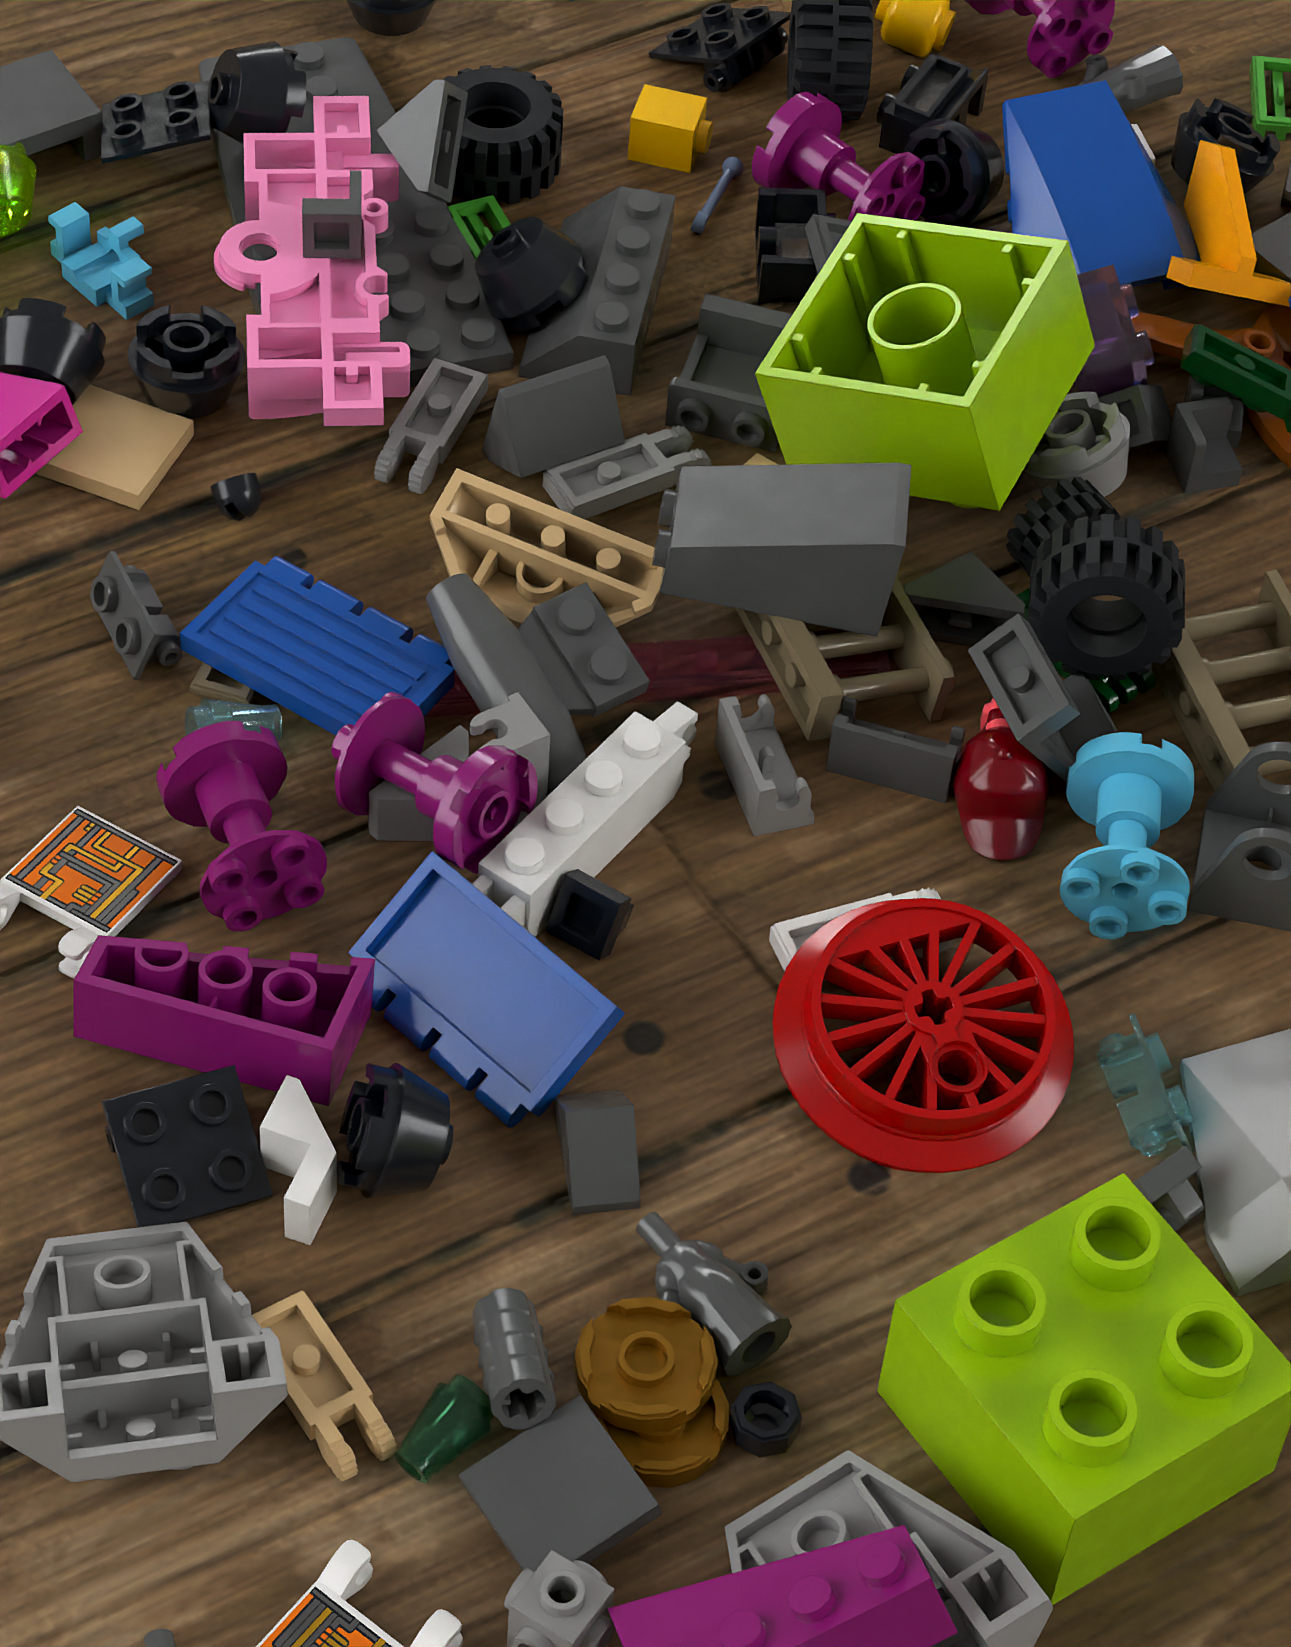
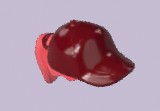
M992 698L991 702L984 704L980 718V732L963 746L956 758L953 771V785L961 827L969 846L976 853L988 859L1010 861L1031 852L1038 842L1047 806L1049 771L1048 766L1017 741L995 699Z

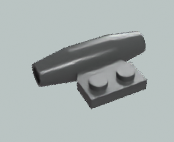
M466 573L446 578L437 584L426 597L427 605L452 667L479 710L484 712L506 703L507 696L519 692L550 733L547 796L587 758L570 715H592L595 717L647 691L650 680L587 582L534 606L531 613L518 629ZM491 728L498 738V728Z

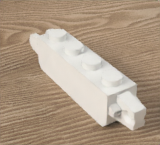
M678 701L654 721L635 711L479 862L478 878L472 884L533 936H536L549 921L565 875L579 869L595 877L674 798L682 783L684 763L690 756L691 748L688 745L696 736L695 722L698 720V713Z

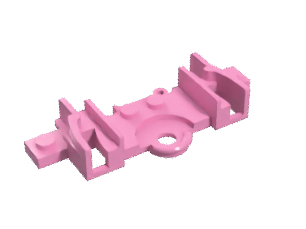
M313 96L314 133H243L245 222L233 226L222 236L214 252V268L223 282L243 292L246 288L256 289V283H261V315H246L248 408L251 419L290 418L323 413L324 426L384 425L383 398L406 397L410 393L409 346L404 342H380V321L389 314V296L385 294L388 291V273L377 266L375 234H380L388 228V204L386 202H394L399 199V163L393 154H371L369 96ZM350 170L362 171L361 259L303 258V198L349 199ZM265 244L274 248L277 255L268 260L257 261L245 257L243 252L249 246ZM372 293H384V294H383V295H373Z

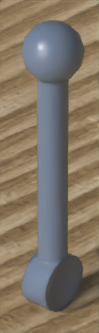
M728 157L723 162V174L701 211H698L692 223L691 231L699 235L702 234L709 217L732 178L740 176L743 172V163L739 158Z

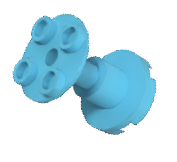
M1118 732L1103 735L1085 743L1076 752V762L1071 767L1069 765L1066 787L1067 800L1073 811L1080 818L1096 826V836L1105 846L1090 849L1076 856L1063 870L1059 891L1061 899L1068 910L1080 920L1089 923L1090 932L1101 939L1113 940L1123 937L1127 932L1145 931L1162 925L1177 924L1186 917L1187 901L1190 893V882L1187 874L1172 858L1149 849L1158 841L1160 830L1177 823L1187 813L1194 795L1195 774L1190 759L1179 747L1163 739L1161 749L1151 744H1143L1142 734Z

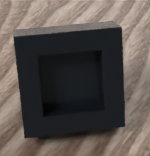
M576 869L565 875L545 931L593 958L601 960L611 954L617 937L626 928L634 904L630 903L632 898Z

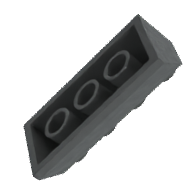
M620 186L563 220L560 231L580 244L582 249L581 257L585 261L582 267L589 274V278L579 295L566 308L558 300L547 310L535 316L541 325L530 330L519 366L518 377L536 378L605 355L610 363L615 393L631 396L671 249L676 195Z

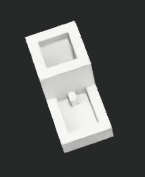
M286 1075L260 1125V1153L265 1168L294 1177L284 1196L285 1237L311 1245L337 1193V1153L301 1081Z

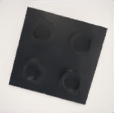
M729 3L714 4L705 8L701 12V18L689 26L671 31L666 36L667 41L649 52V57L703 63L706 72L703 76L705 86L712 92H726L743 80V78L748 77L785 50L788 36L781 25L790 20L791 12L769 11L767 6H755L744 9L732 8Z
M189 81L177 82L168 86L163 91L141 96L135 93L124 94L115 98L110 103L102 104V164L210 140L211 130L215 128L211 123L207 92L209 81L198 83Z
M235 1065L101 1102L108 1126H105L107 1142L111 1152H116L137 1228L184 1222L273 1196Z

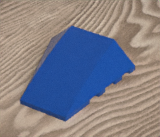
M1104 80L1005 100L1002 104L1006 175L1010 176L1011 199L1007 202L1008 223H1012V233L1067 240L1083 298L1162 281L1164 291L1186 286L1168 279L1166 276L1171 256L1201 261L1191 228L1107 81Z

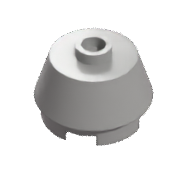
M1095 392L1067 394L1023 471L1041 490L1048 485L1053 490H1056L1059 480L1067 478L1071 483L1074 477H1081L1084 481L1087 479L1105 497L1116 490L1126 477L1130 423L1119 412L1115 402L1112 405L1100 403Z

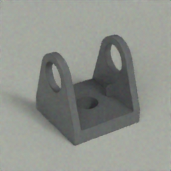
M1269 742L1253 748L1207 800L1202 820L1188 911L1291 932V784L1280 785L1269 782L1257 770L1261 764L1271 760L1291 762V743ZM1250 861L1264 862L1275 871L1260 869L1252 865Z

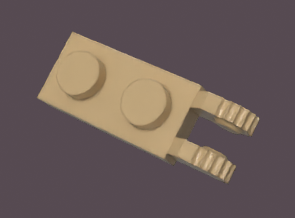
M303 1290L252 1315L262 1329L270 1327L278 1337L288 1396L284 1401L310 1441L316 1439L322 1457L328 1466L331 1467L337 1479L345 1481L357 1475L358 1472L355 1455L337 1429V1427L354 1418L362 1438L376 1458L384 1461L397 1454L395 1438L373 1403L372 1391Z

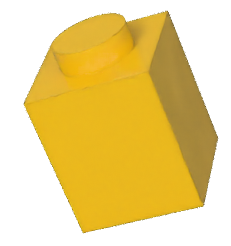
M644 84L630 118L628 160L691 173L698 152L706 154L712 138L713 122L705 120L707 97Z

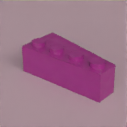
M98 935L73 980V1037L205 1073L235 1065L239 1082L275 1092L279 1091L286 1075L301 1081L311 1102L329 1106L371 1016L375 959L351 957L350 966L317 963L318 954L290 952L289 961L249 958V948L223 946V950L210 954L191 953L184 942Z
M905 1525L608 1608L623 1647H931L958 1633Z

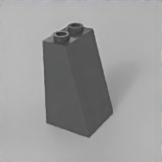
M904 463L682 466L676 491L664 490L659 512L658 525L668 527V530L659 529L652 560L653 566L663 567L659 593L877 637L906 547L911 465Z

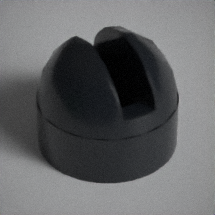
M256 473L234 476L210 486L215 504L220 513L229 519L241 521L246 516L251 517L258 512L262 497Z

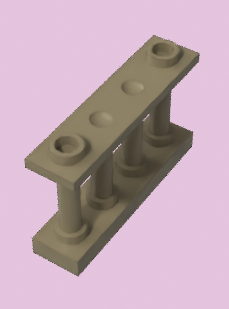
M1277 569L1265 572L1257 604L1189 618L1185 617V628H1182V640L1178 648H1171V657L1163 664L1151 662V670L1214 791L1217 790L1243 758L1254 748L1252 746L1248 747L1240 732L1241 729L1291 719V694L1233 706L1229 701L1223 700L1216 686L1287 671L1291 677V591H1288ZM1264 628L1275 649L1209 662L1206 657L1200 656L1193 641ZM1271 760L1261 764L1257 770L1261 776L1291 770V762Z
M897 577L895 578L877 637L851 631L815 636L812 631H808L803 621L735 608L807 741L830 738L832 725L838 711L842 709L844 696L857 699V701L913 693L929 722L941 719L949 693L954 688V671L950 661L942 656ZM888 650L899 670L839 679L836 674H832L825 659Z

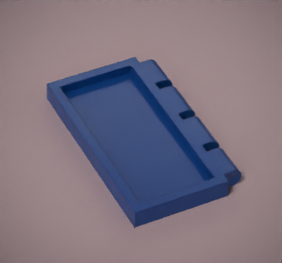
M279 556L273 557L266 565L255 560L180 632V648L182 651L334 735H337L338 731L347 724L355 725L359 718L388 692H396L409 698L421 709L424 717L454 686L455 670L452 667L444 645L423 634L417 635L411 641L413 629L373 607H368L362 613L364 606L362 601L323 580H319L313 585L314 576Z
M433 851L348 952L352 957L375 959L372 1008L377 1012L386 1008L384 1019L421 1051L432 1047L429 1058L465 1090L471 1091L481 1083L476 1090L475 1098L509 1128L517 1125L528 1111L540 1117L625 1015L624 1011Z

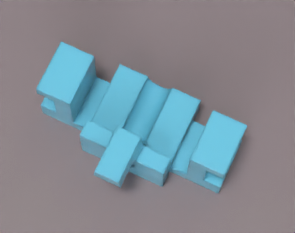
M76 202L48 216V222L56 231V239L50 241L51 255L61 263L62 277L96 307L106 302L126 320L154 306L153 292L146 287V277L152 274V267L142 260L140 255L129 247L128 241L144 234L143 224L133 216L110 229L105 226L97 231V243L92 245L89 213Z

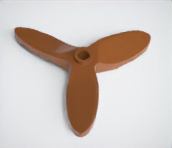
M1270 304L1262 312L1252 328L1233 330L1211 329L1291 370L1290 306ZM1112 310L1107 312L1103 322V326L1119 338L1178 359H1182L1185 339L1194 324L1165 316L1130 310ZM1243 405L1247 418L1263 441L1282 462L1291 468V433L1287 432L1284 419L1282 420L1268 412H1256Z

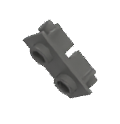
M109 551L99 576L93 580L90 598L93 608L99 613L113 640L116 651L121 655L133 679L139 680L147 662H160L164 666H171L182 658L180 634L174 628L168 615H159L163 606L150 584L147 573L133 565L123 566L116 552Z

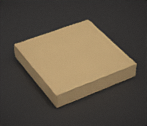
M89 385L73 405L83 432L35 474L140 511L194 436V421Z

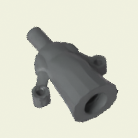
M1154 45L1146 51L1111 68H1108L1107 58L1102 55H1092L1086 58L1085 78L1078 84L1079 86L1106 80L1124 113H1127L1165 97L1180 94L1183 89V75L1174 54L1163 45Z
M656 1212L649 1213L640 1220L636 1227L637 1233L660 1257L655 1275L657 1295L662 1300L681 1305L691 1312V1319L697 1322L702 1330L704 1326L714 1339L716 1356L727 1375L738 1376L756 1367L779 1349L788 1338L792 1325L789 1318L773 1309L760 1296V1294L767 1290L769 1272L765 1264L759 1261H750L742 1264L724 1256L723 1251L715 1244L701 1240L682 1241Z

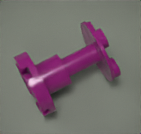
M965 0L981 14H998L1011 8L1020 16L1034 14L1037 20L1028 37L1027 55L1030 63L1048 78L1054 79L1061 76L1068 68L1075 66L1089 54L1096 55L1107 48L1113 38V31L1109 26L1114 16L1115 0Z
M806 91L795 95L781 106L771 118L766 129L772 132L773 135L768 142L766 150L757 144L752 160V175L758 185L763 188L804 189L809 185L813 189L825 190V196L838 191L854 202L848 221H853L857 213L914 221L919 218L926 202L925 197L919 194L924 178V161L910 152L899 153L883 162L873 173L867 171L855 163V149L839 139L842 125V115L839 106L817 93V96H814Z
M386 693L380 701L372 705L359 718L355 725L347 724L343 726L334 738L331 753L333 758L338 760L335 772V791L338 806L356 816L369 815V792L386 780L415 795L417 810L434 820L433 841L438 856L458 869H466L474 874H478L479 862L512 831L518 821L521 810L527 814L533 811L538 789L537 773L534 765L528 759L503 745L483 747L464 762L451 755H441L432 761L420 755L425 738V723L421 709L409 698L399 693Z
M223 721L202 727L183 737L173 747L176 758L169 763L167 769H164L161 762L156 775V783L165 808L175 820L193 827H208L213 838L223 843H229L230 846L209 864L200 882V896L205 908L212 915L224 919L229 930L244 932L256 927L264 919L279 916L293 908H306L319 901L324 894V886L321 880L327 870V857L320 842L312 836L294 830L266 831L265 829L272 819V809L269 802L278 794L287 777V762L273 732L259 725L260 733L257 731H247L242 721Z

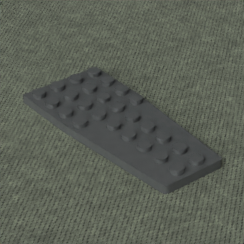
M343 37L317 42H302L297 45L282 47L283 49L294 50L298 53L293 62L295 70L305 71L306 101L302 118L291 116L286 133H314L313 96H369L371 154H392L376 130L396 112L354 39ZM219 57L207 58L199 63V82L210 80ZM212 129L211 135L233 226L245 222L244 145L222 132ZM399 165V199L394 202H386L388 204V228L380 234H375L377 266L388 273V291L385 294L389 296V314L380 321V342H404L409 346L410 387L417 386L434 358L484 374L513 369L514 352L500 319L492 317L488 310L475 271V259L466 238L446 202H440L417 191ZM255 244L246 248L243 255L252 260L263 261L275 257L277 252L269 245ZM256 283V289H248L256 314L261 315V283ZM372 293V294H373V295H383L384 293Z

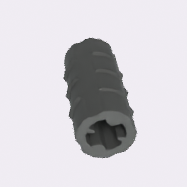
M513 1288L496 1289L488 1296L479 1299L473 1309L474 1344L479 1349L478 1366L484 1373L483 1389L488 1393L493 1415L500 1420L503 1426L516 1430L529 1429L549 1418L555 1408L554 1372L548 1366V1349L544 1346L542 1340L543 1327L538 1323L533 1302L527 1298L523 1291Z

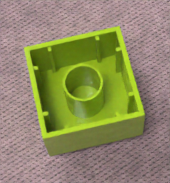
M857 213L755 372L786 465L847 463L911 465L910 496L950 502L961 508L980 507L1000 511L1094 349L1095 343L1067 240Z
M1124 1173L897 1298L894 1304L877 1392L993 1538L1015 1552L1048 1596L1052 1605L1272 1473L1276 1467L1291 1425V1363Z

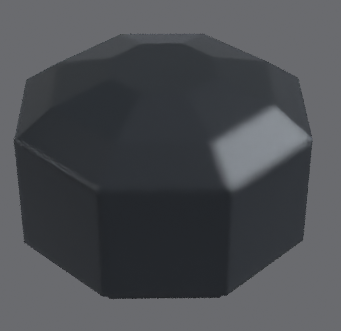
M771 1381L744 1386L731 1405L729 1424L735 1444L759 1458L786 1453L800 1432L802 1420L795 1394Z

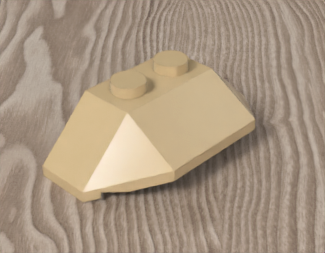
M458 468L454 471L430 514V522L449 577L460 573L468 574L517 628L522 625L534 606L587 582L615 627L651 612L661 594L659 591L663 567L652 565L654 547Z

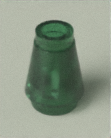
M459 1374L454 1375L447 1384L439 1382L402 1441V1446L394 1453L397 1463L415 1480L426 1484L434 1474H438L492 1431L490 1422L495 1416L491 1411L489 1396L474 1382Z

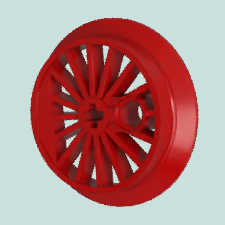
M933 898L887 900L850 910L834 918L811 935L795 953L786 967L774 1002L772 1032L776 1059L788 1089L800 1108L817 1127L842 1147L864 1159L888 1168L918 1173H948L978 1168L999 1161L1028 1144L1044 1129L1062 1102L1070 1081L1074 1058L1073 1028L1066 1002L1054 977L1031 948L1011 929L980 910L953 901ZM962 938L941 982H939V943ZM974 944L993 955L954 986ZM923 948L922 969L914 950ZM890 956L894 957L896 964L889 958ZM863 964L872 974H869L855 966ZM1006 968L1017 979L1015 982L978 991ZM823 980L829 981L860 997L821 993ZM1029 1001L1033 1014L999 1011L997 1009ZM823 1018L860 1021L864 1023L827 1033ZM1001 1035L1037 1039L1036 1052ZM884 1041L851 1068L843 1062L838 1054ZM896 1055H900L901 1062L884 1095L864 1083L867 1078ZM989 1058L1025 1074V1076L1015 1085ZM940 1074L955 1075L965 1085H951L943 1080ZM908 1077L920 1103V1108L897 1101ZM982 1087H984L995 1099L980 1105L977 1099Z

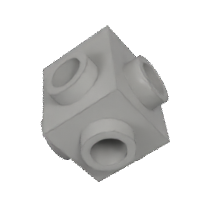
M551 1550L535 1572L526 1568L520 1573L506 1596L504 1607L509 1610L507 1647H608L616 1630L608 1608L613 1606L614 1588L608 1585L603 1575L593 1566L579 1560L571 1562Z

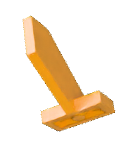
M1200 140L1184 201V208L1201 261L1171 256L1166 278L1188 287L1289 307L1288 299L1291 296V283L1274 276L1254 272L1257 258L1235 149Z

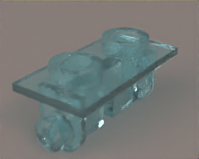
M1135 1013L1128 1015L1135 1033L1126 1037L1118 1033L1104 1037L1099 1043L1101 1050L1097 1054V1060L1104 1071L1115 1099L1136 1090L1139 1092L1136 1096L1116 1103L1128 1132L1130 1144L1133 1148L1140 1149L1144 1156H1154L1165 1150L1167 1141L1179 1137L1182 1145H1186L1191 1152L1193 1150L1183 1127L1195 1122L1180 1085L1168 1089L1161 1074L1173 1069L1158 1032L1145 1036Z

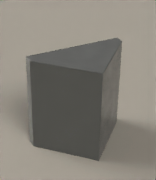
M603 355L499 389L482 452L491 463L522 478L624 444L625 439L611 367L606 356Z

